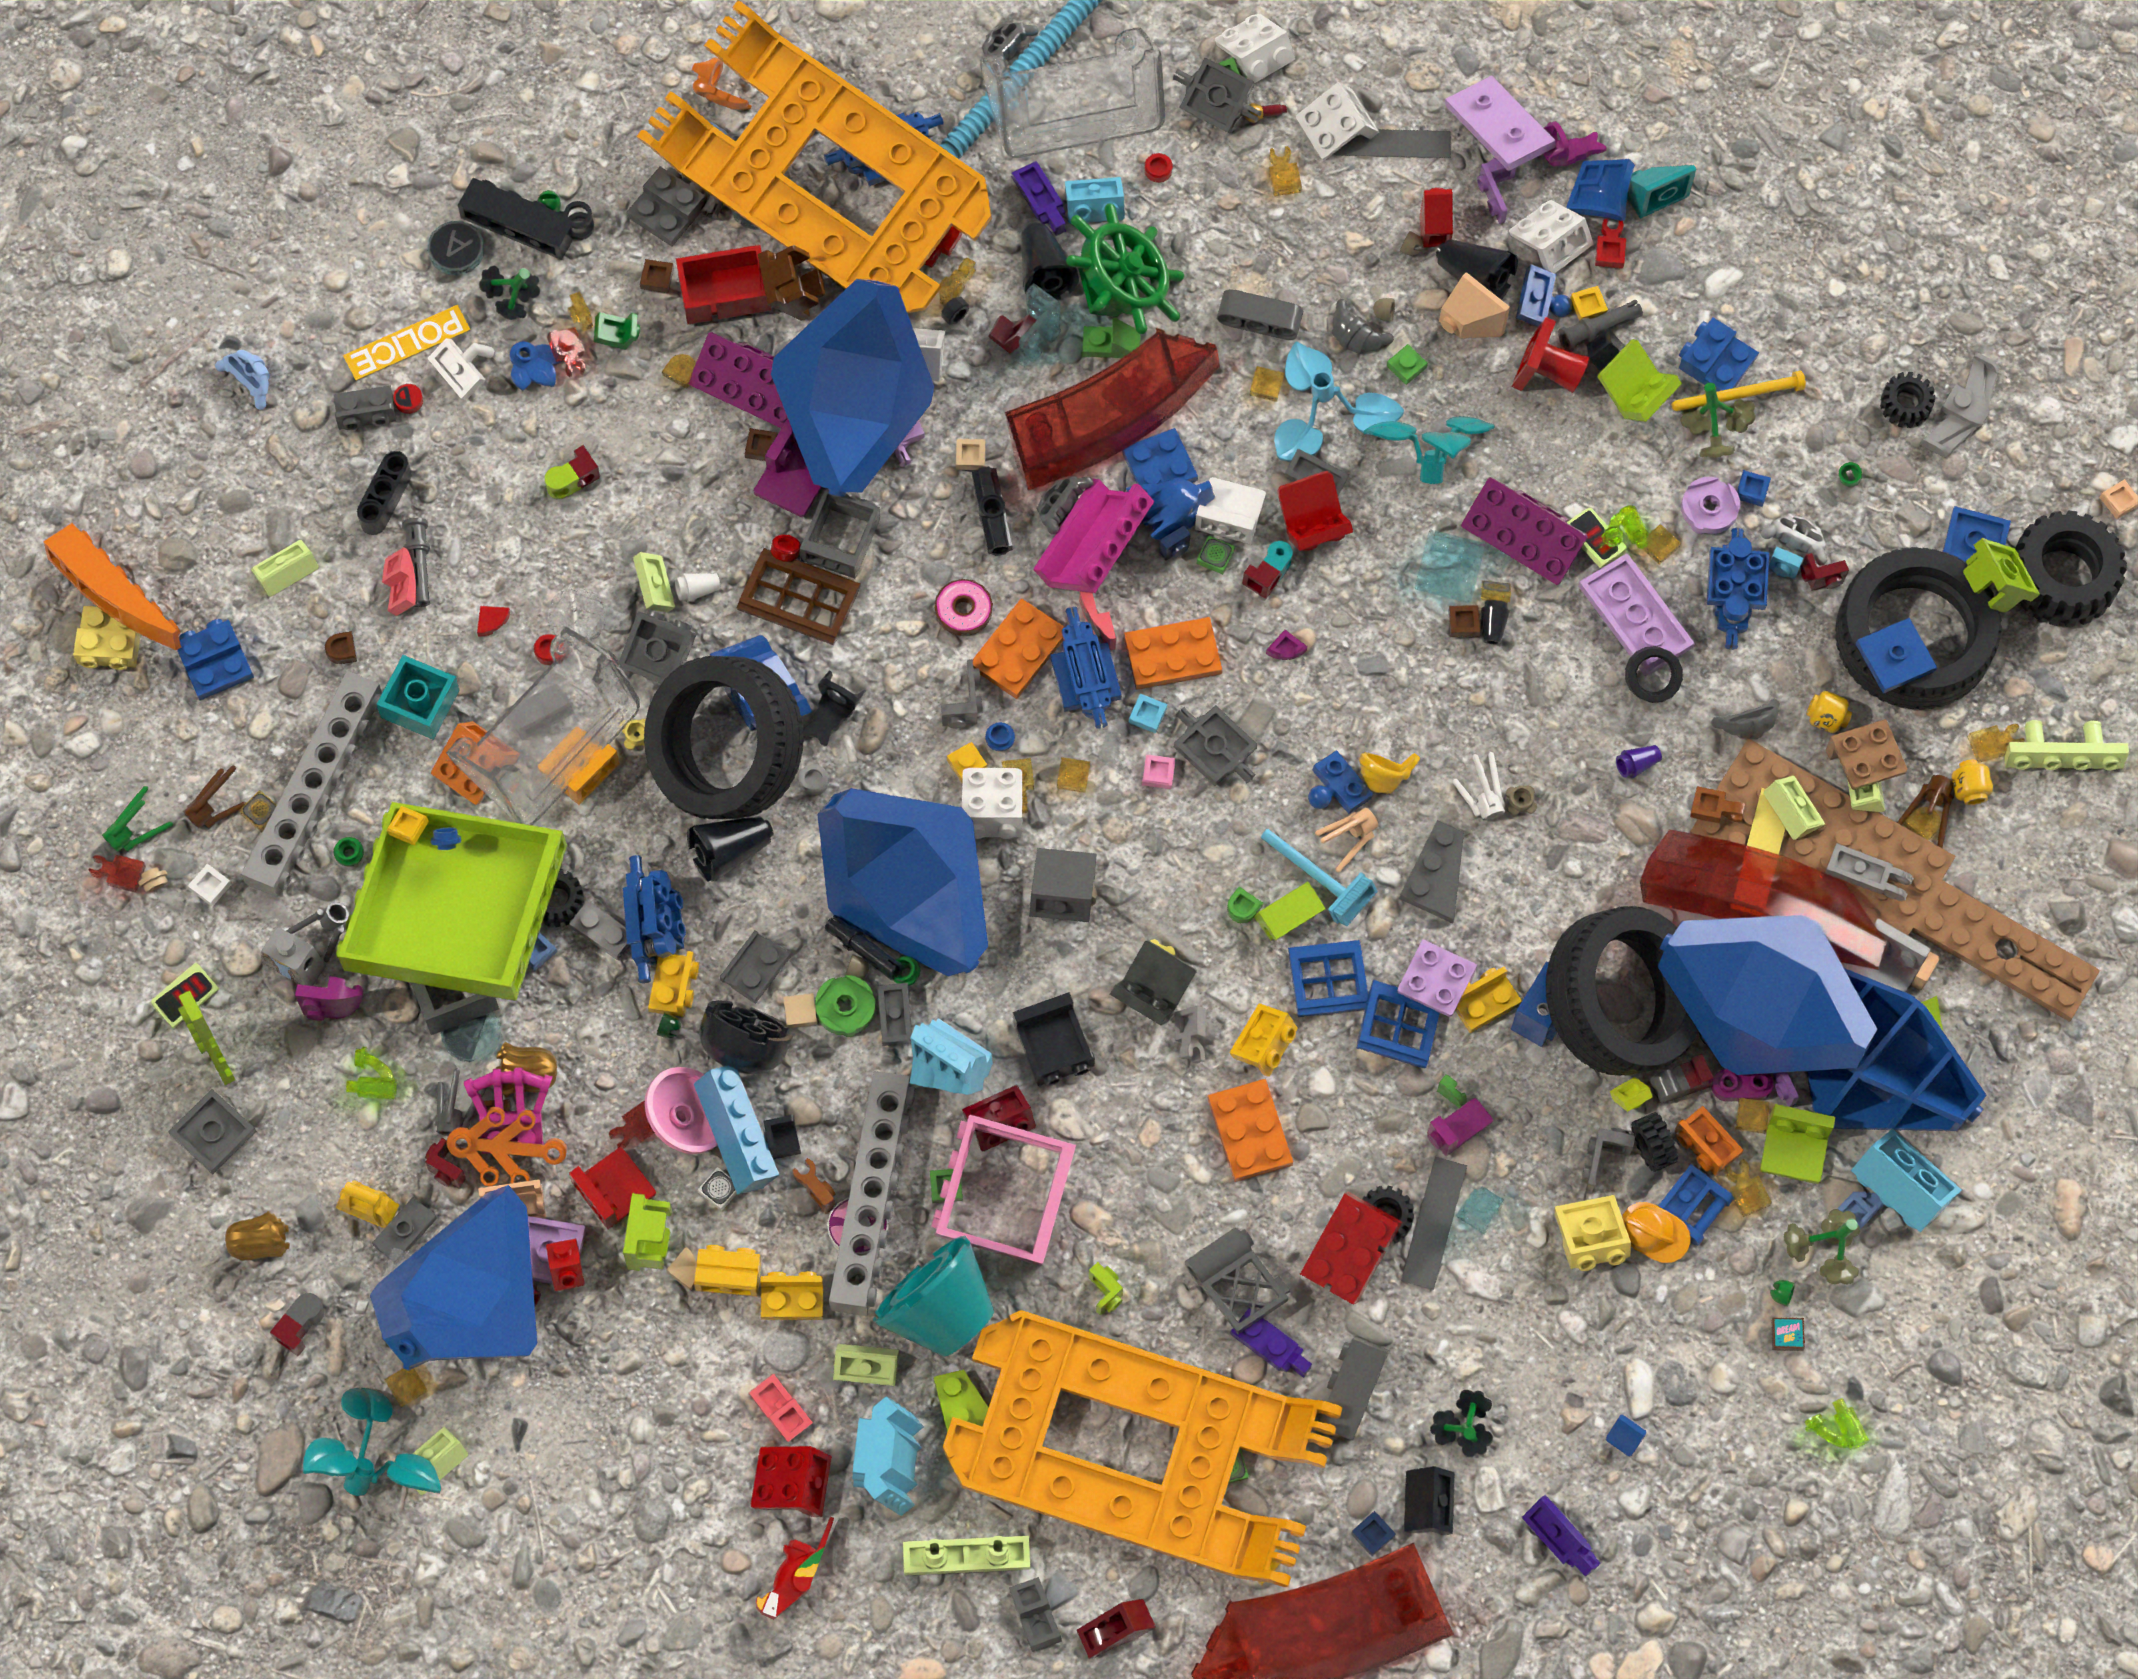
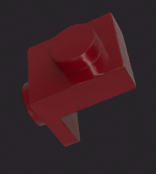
M1028 314L1014 324L1004 315H1001L997 318L988 337L1010 354L1021 345L1025 347L1032 341L1035 336L1033 329L1038 320Z
M1812 553L1805 555L1804 561L1800 566L1802 579L1804 582L1809 583L1811 591L1824 587L1833 589L1842 585L1849 571L1845 560L1817 567Z
M441 1138L438 1144L433 1143L425 1155V1159H427L425 1161L428 1171L435 1174L434 1179L446 1187L453 1185L460 1189L466 1180L464 1172L444 1159L449 1150L447 1148V1140Z

